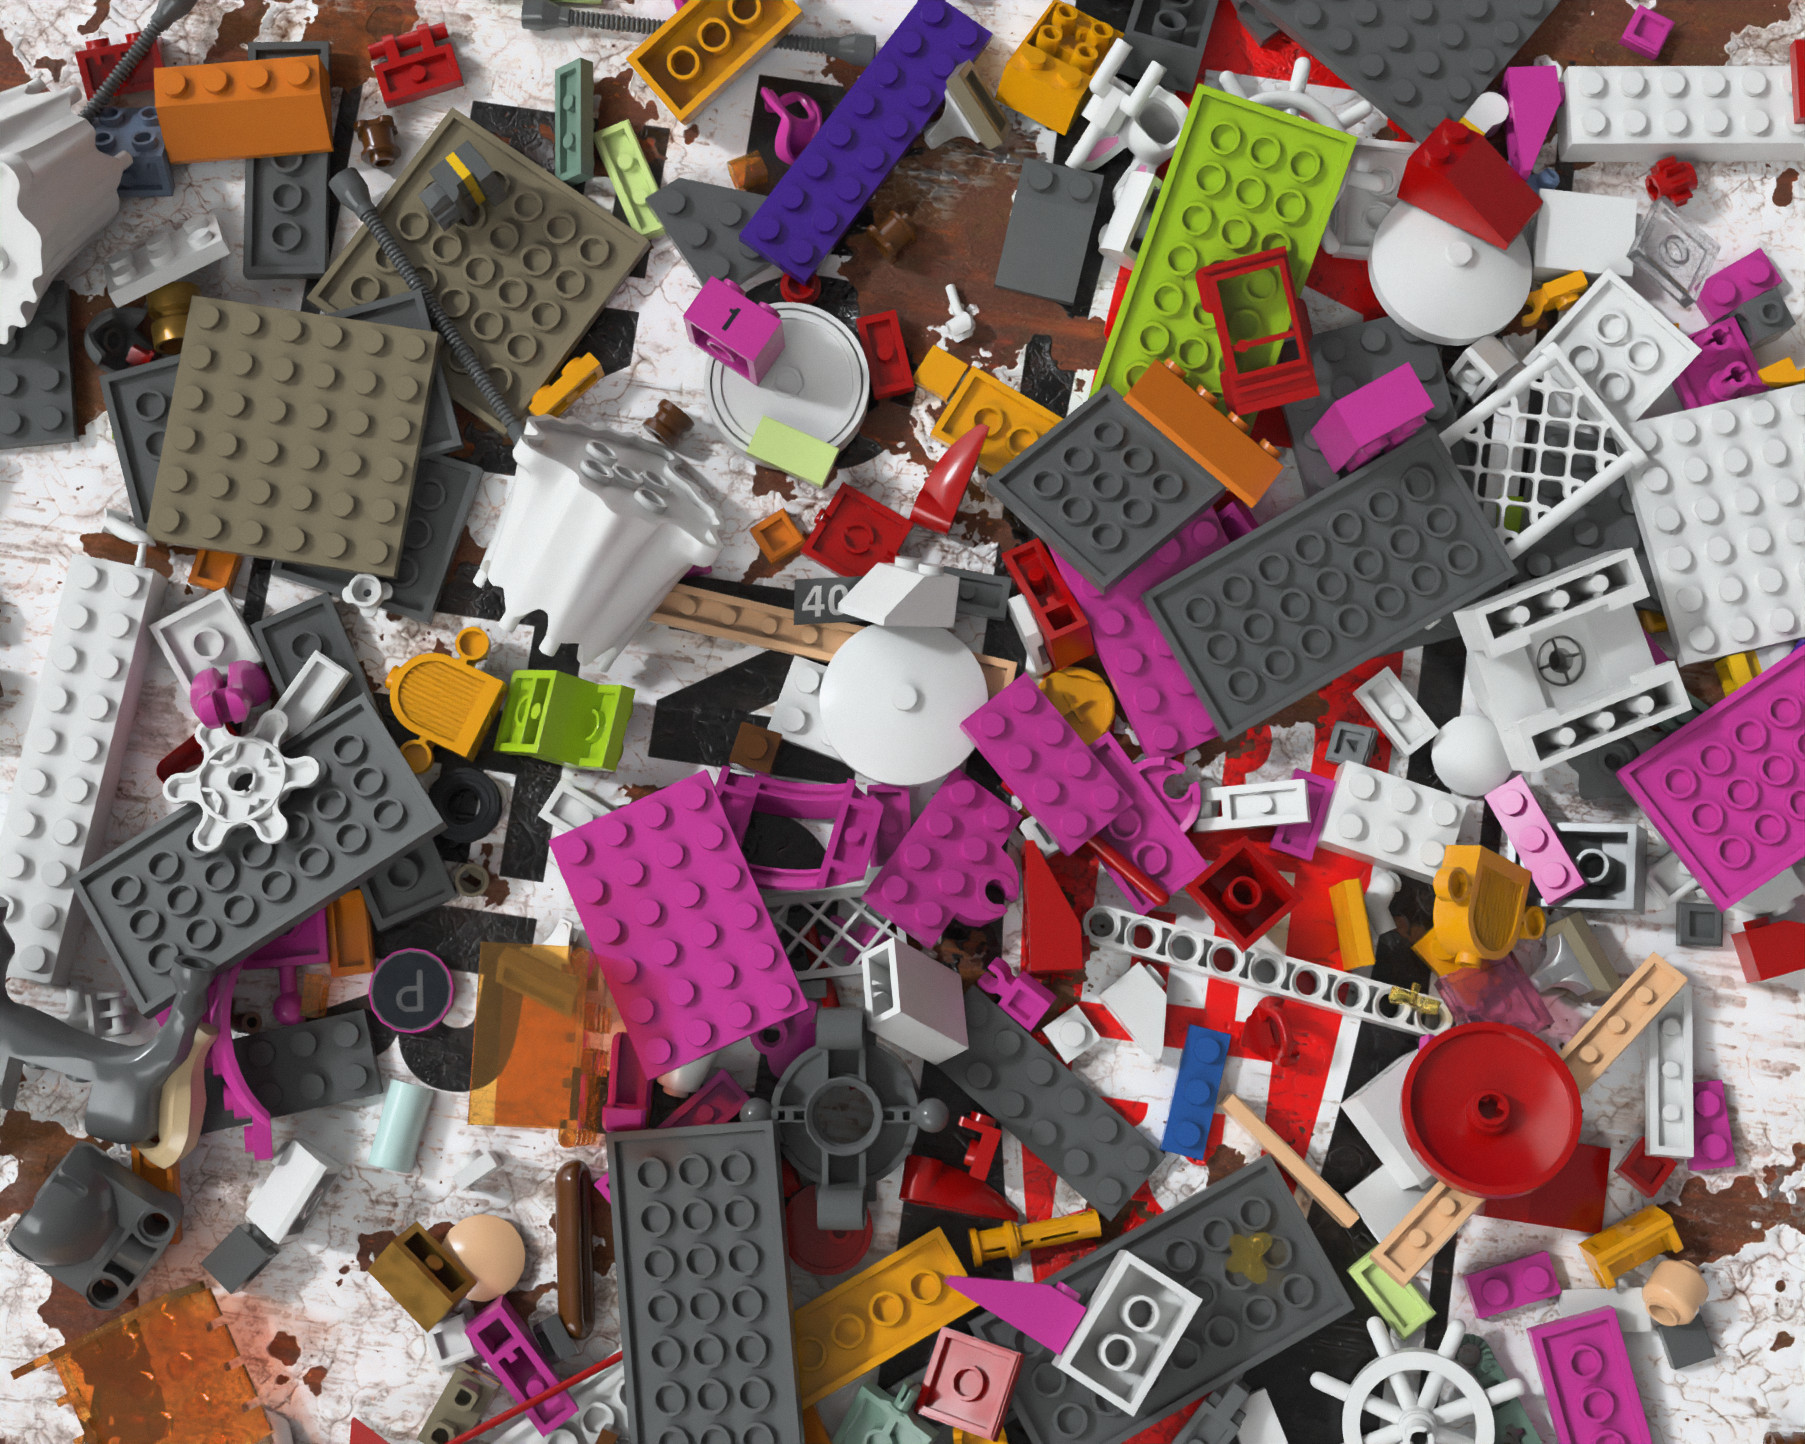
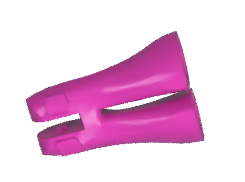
M238 660L228 665L227 687L217 668L212 667L199 672L193 679L190 687V704L195 715L208 729H218L223 727V723L234 721L235 724L243 722L248 717L251 708L263 704L270 698L272 686L268 676L261 667L248 660Z

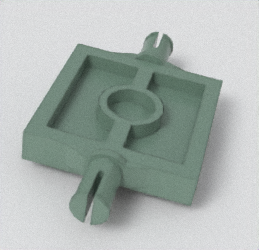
M905 1379L897 1397H893L869 1380L861 1386L832 1443L934 1444L940 1432L917 1416L911 1409L918 1393L921 1391L920 1384L917 1383L913 1386L916 1381Z

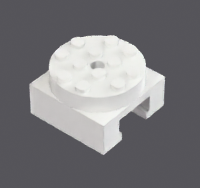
M1633 548L1606 551L1541 578L1518 583L1498 595L1453 612L1467 649V674L1472 693L1481 710L1495 724L1512 770L1540 771L1692 709L1675 661H1666L1655 665L1634 609V602L1647 598L1650 594ZM1552 651H1555L1560 658V664L1556 671H1553L1551 667H1542L1549 664V656Z

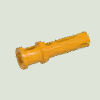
M1092 1209L1087 1212L1022 1225H1016L1015 1222L1009 1220L1004 1221L1002 1227L982 1231L970 1228L968 1229V1236L974 1265L977 1268L982 1267L984 1261L1004 1257L1017 1260L1018 1257L1022 1256L1023 1251L1101 1237L1102 1232L1096 1209Z

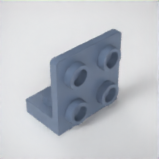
M108 106L101 110V114H97L98 117H94L95 121L91 122L96 131V148L102 153L113 157L124 150L133 158V164L122 173L120 184L116 189L118 196H173L175 183L155 106H146L144 108Z

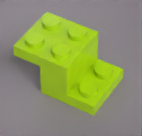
M513 670L493 750L507 755L531 756L570 769L616 772L618 762L622 758L624 751L623 740L627 724L634 710L633 699L636 689L624 685L597 684L558 670Z

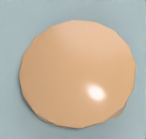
M478 1214L462 1219L449 1230L441 1245L477 1282L464 1297L468 1300L486 1302L496 1299L502 1294L505 1295L518 1284L524 1271L526 1252L522 1237L512 1222L496 1215Z

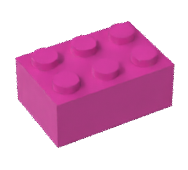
M1407 362L1334 402L1310 432L1334 474L1345 468L1351 474L1372 462L1371 459L1381 453L1380 450L1382 448L1386 454L1406 443L1408 438L1417 433V429L1427 423L1424 417L1435 406L1410 363Z

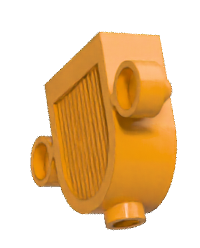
M467 627L459 632L455 640V647L460 655L458 660L441 653H425L413 657L401 667L395 665L387 676L385 688L390 690V703L394 715L405 728L419 737L418 740H409L400 747L416 775H423L432 768L435 758L433 753L435 745L473 763L507 696L509 687L504 681L475 668L476 664L486 659L491 652V640L480 628Z
M1446 845L1442 867L1437 871L1432 883L1436 894L1433 922L1437 939L1448 954L1456 957L1455 964L1472 969H1480L1482 959L1498 960L1505 957L1513 949L1518 939H1540L1546 927V918L1543 910L1538 906H1525L1532 872L1481 845Z

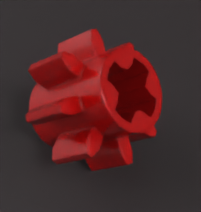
M1674 155L1655 162L1656 166L1650 168L1652 174L1648 175L1645 180L1646 190L1651 201L1657 205L1666 202L1668 210L1687 204V200L1693 198L1691 191L1696 190L1698 186V179L1693 166L1687 161L1677 163Z

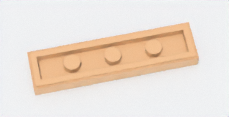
M1227 1094L1219 1102L1218 1106L1266 1153H1270L1272 1159L1342 1227L1350 1228L1360 1218L1358 1216L1359 1213L1236 1094Z

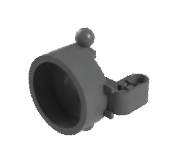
M866 1007L820 1008L818 1010L817 1025L815 1026V1045L799 1055L785 1070L775 1087L771 1104L765 1099L756 1097L746 1101L740 1110L741 1122L778 1119L781 1151L794 1168L807 1178L815 1181L818 1230H864L867 1224L868 1202H877V1181L891 1174L904 1161L916 1140L919 1128L929 1133L939 1132L946 1127L950 1117L948 1107L940 1099L928 1098L922 1101L917 1081L905 1061L892 1049L878 1042L877 1034L867 1029ZM843 1085L856 1087L865 1093L872 1103L874 1112L872 1127L859 1140L851 1142L834 1140L824 1132L819 1124L817 1115L819 1101L833 1087Z

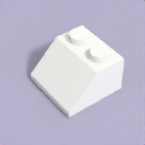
M895 556V563L878 562L838 603L837 611L882 626L954 628L960 577L943 573V565L920 563V559L913 557Z
M304 1138L293 1139L291 1143L286 1141L281 1145L271 1162L276 1167L267 1181L261 1179L256 1184L247 1200L251 1203V1206L245 1215L277 1244L300 1239L346 1166Z

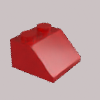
M1246 836L1241 838L1184 888L1242 953L1262 938L1303 900L1302 896Z

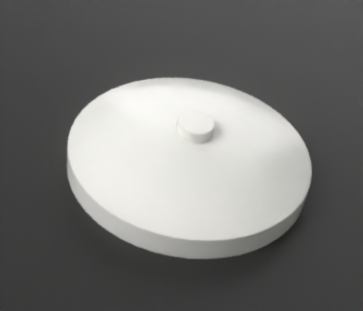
M1404 200L1397 203L1383 218L1373 235L1368 252L1369 279L1382 308L1406 331L1437 344L1469 345L1474 344L1484 336H1495L1510 324L1522 309L1531 288L1532 260L1522 233L1505 251Z
M873 624L860 630L850 637L834 654L825 671L820 691V713L823 728L828 741L840 759L866 779L894 787H914L929 784L949 775L962 765L974 751L975 745L965 735L959 725L988 702L985 677L975 656L959 638L942 627H901Z

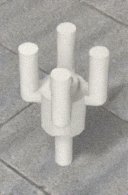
M1117 38L1090 81L1089 88L1094 94L1081 113L1082 116L1090 121V124L1065 164L1070 168L1080 170L1104 131L1116 136L1128 116L1134 117L1139 114L1152 91L1159 84L1168 69L1152 60L1134 89L1116 77V74L1133 48L1122 39Z

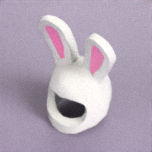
M1157 84L1139 114L1134 117L1128 116L1116 136L1106 131L1103 132L1081 169L1085 171L1095 170L1128 147L1136 158L1116 184L1113 190L1114 201L1116 191L1119 187L1125 186L1130 172L1140 171L1155 175L1157 168L1173 156L1176 148L1175 138L1178 134H1181L1189 111L1188 107L1175 94L1166 91Z

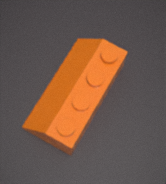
M319 55L154 68L155 108L168 160L171 165L334 152L330 75Z
M1169 357L1164 363L1156 358L1124 396L1123 400L1250 508H1253L1284 468L1283 464L1278 461L1282 453L1264 438L1259 444L1246 434L1251 427L1234 412L1231 411L1226 417L1214 406L1219 400L1201 384L1196 390L1182 380L1187 373Z

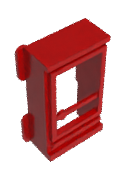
M1286 246L1199 269L1196 272L1195 278L1202 307L1205 312L1213 313L1226 368L1220 374V383L1227 411L1229 413L1232 411L1237 416L1320 396L1308 342L1313 337L1311 323L1305 301L1297 298ZM1279 265L1294 330L1251 341L1239 340L1236 345L1231 346L1216 281ZM1295 336L1300 359L1238 374L1234 351L1246 352L1250 347Z

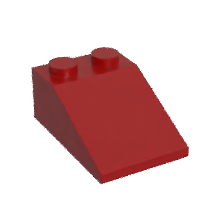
M1445 118L1408 158L1396 196L1505 251L1541 210L1544 203L1482 134L1448 118Z
M1025 840L1021 847L1026 972L1029 975L1078 973L1083 969V964L1090 961L1089 935H1081V924L1035 841Z
M1577 1143L1566 1165L1547 1184L1519 1197L1487 1199L1476 1210L1474 1215L1597 1234L1602 1231L1611 1148Z

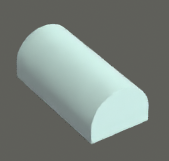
M398 1079L391 1080L368 1158V1164L396 1172L411 1173L435 1089Z

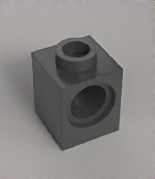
M1778 288L1740 304L1724 319L1735 317L1751 351L1778 340L1796 325Z
M250 1223L237 1225L200 1264L230 1294L243 1291L277 1256L278 1252L271 1246L274 1241L256 1224L252 1226Z

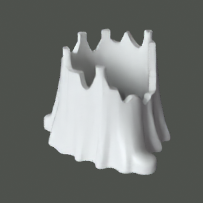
M34 78L26 84L0 92V344L3 345L12 341L17 327L23 328L31 323L37 307L53 279L106 227L113 223V217L119 211V196L116 189L120 184L123 171L133 164V158L127 151L123 150L113 157L102 153L96 148V131L86 118L79 117L71 112L72 105L82 99V93L76 86L71 85L63 91L39 93L47 88L44 81L40 78Z
M549 414L529 416L524 434L519 438L513 449V458L517 462L513 486L481 562L480 569L473 579V583L482 588L488 577L493 586L504 589L506 611L499 622V626L503 630L512 633L521 619L537 609L544 610L548 614V628L546 636L539 646V650L548 656H554L561 643L579 644L577 660L580 664L587 666L603 654L596 669L607 673L614 660L617 659L692 566L706 567L716 562L724 549L720 539L727 529L725 522L722 520L724 512L707 502L700 495L701 487L686 480L677 473L682 463L680 457L669 448L657 442L646 440L633 432L616 431L600 421H596L591 426L572 416H568L566 420Z

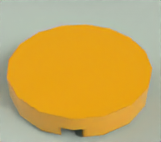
M1066 667L1050 674L1039 684L1038 688L1087 746L1108 732L1114 719L1115 701L1109 687L1098 674L1085 668Z

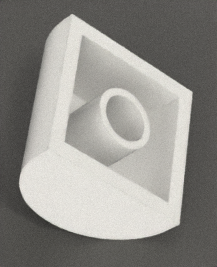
M1140 171L1130 172L1125 186L1119 187L1115 193V210L1109 224H1105L1101 228L1098 236L1100 245L1098 251L1109 260L1132 271L1163 185V181L1154 174Z

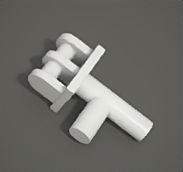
M84 985L66 987L69 1013L53 1016L75 1029L88 1027L89 1034L99 1038H114L131 1033V1027H126L125 1016L129 1015V1009H124L123 998L127 997L126 990L85 995Z

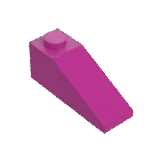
M1556 65L1507 67L1499 89V94L1505 98L1509 106V113L1503 124L1510 166L1526 183L1558 107H1562L1564 104L1565 86L1563 82H1558Z
M947 1274L943 1281L1058 1355H1061L1087 1310L1086 1307L1078 1303L1081 1294L1060 1281L1055 1288L1046 1283Z
M504 1294L467 1320L465 1334L518 1404L562 1382L532 1332ZM568 1389L524 1412L544 1438L577 1413L579 1407Z

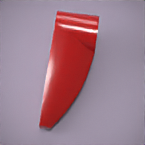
M982 423L978 424L959 438L944 453L917 496L909 518L911 522L948 537L980 457L990 426Z
M916 1155L906 1156L899 1200L987 1219L1018 1222V1212L997 1191L983 1181L968 1176V1173L943 1164L942 1161Z

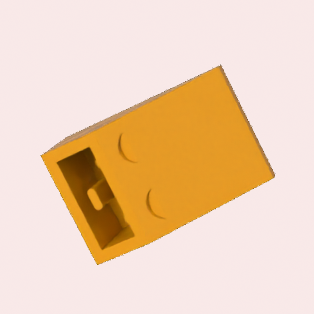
M1053 0L1006 63L995 100L1066 136L1092 95L1089 88L1090 81L1116 39L1120 38L1123 40L1124 33L1112 28L1105 22L1079 11L1070 4L1060 0Z

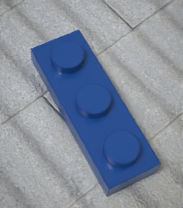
M1191 1024L1188 1025L1159 1150L1203 1160L1231 1034Z

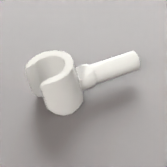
M949 284L945 289L955 317L945 322L952 339L958 343L971 336L973 332L972 320L961 306L955 284Z

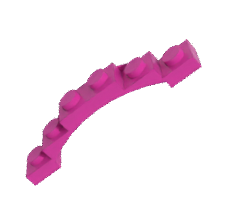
M243 959L217 976L219 981L217 987L209 988L208 1010L201 1020L218 1028L219 1034L218 1039L210 1047L205 1057V1069L213 1068L214 1078H224L227 1083L223 1084L225 1111L234 1110L235 1120L252 1118L253 1126L244 1127L245 1153L254 1152L255 1162L273 1160L270 1113L260 1104L246 1084L232 1043V996L238 974L245 961Z

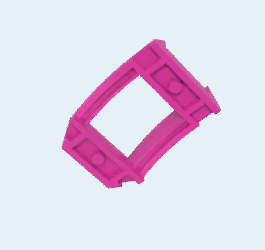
M722 766L715 788L741 848L753 811L799 819L836 818L821 869H780L749 864L758 888L771 890H813L864 880L884 805L873 795L869 798L855 785L856 780L848 778L847 783L806 784L769 778L758 774L751 778L730 772L731 767Z

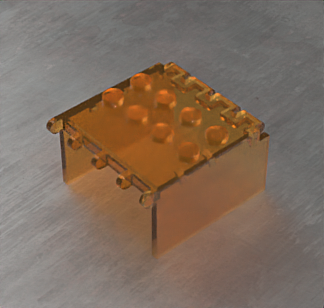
M481 942L467 1125L559 1129L558 1142L564 1148L588 1146L596 1142L601 1077H608L610 1053L603 1050L604 1034H611L613 1012L612 1008L606 1006L607 982L595 953L583 947L576 948L572 953V946Z
M204 1281L167 1292L10 1372L13 1380L40 1370L48 1371L56 1367L67 1394L55 1399L59 1408L71 1402L84 1431L83 1435L73 1439L74 1444L275 1443L271 1435L275 1431L263 1404L250 1410L246 1403L259 1396L246 1365L242 1364L231 1369L229 1361L241 1356L227 1323L215 1329L212 1326L211 1321L223 1316L211 1287L206 1288Z

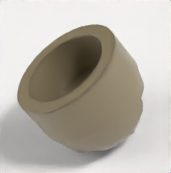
M468 862L457 868L453 881L455 888L462 895L477 897L487 889L489 876L481 865ZM464 870L481 880L477 888L467 880L460 878Z

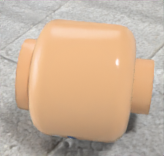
M1666 1260L1660 1262L1642 1288V1298L1646 1304L1645 1307L1648 1314L1666 1326L1691 1323L1709 1295L1708 1285L1702 1277L1700 1269L1693 1263L1685 1260Z

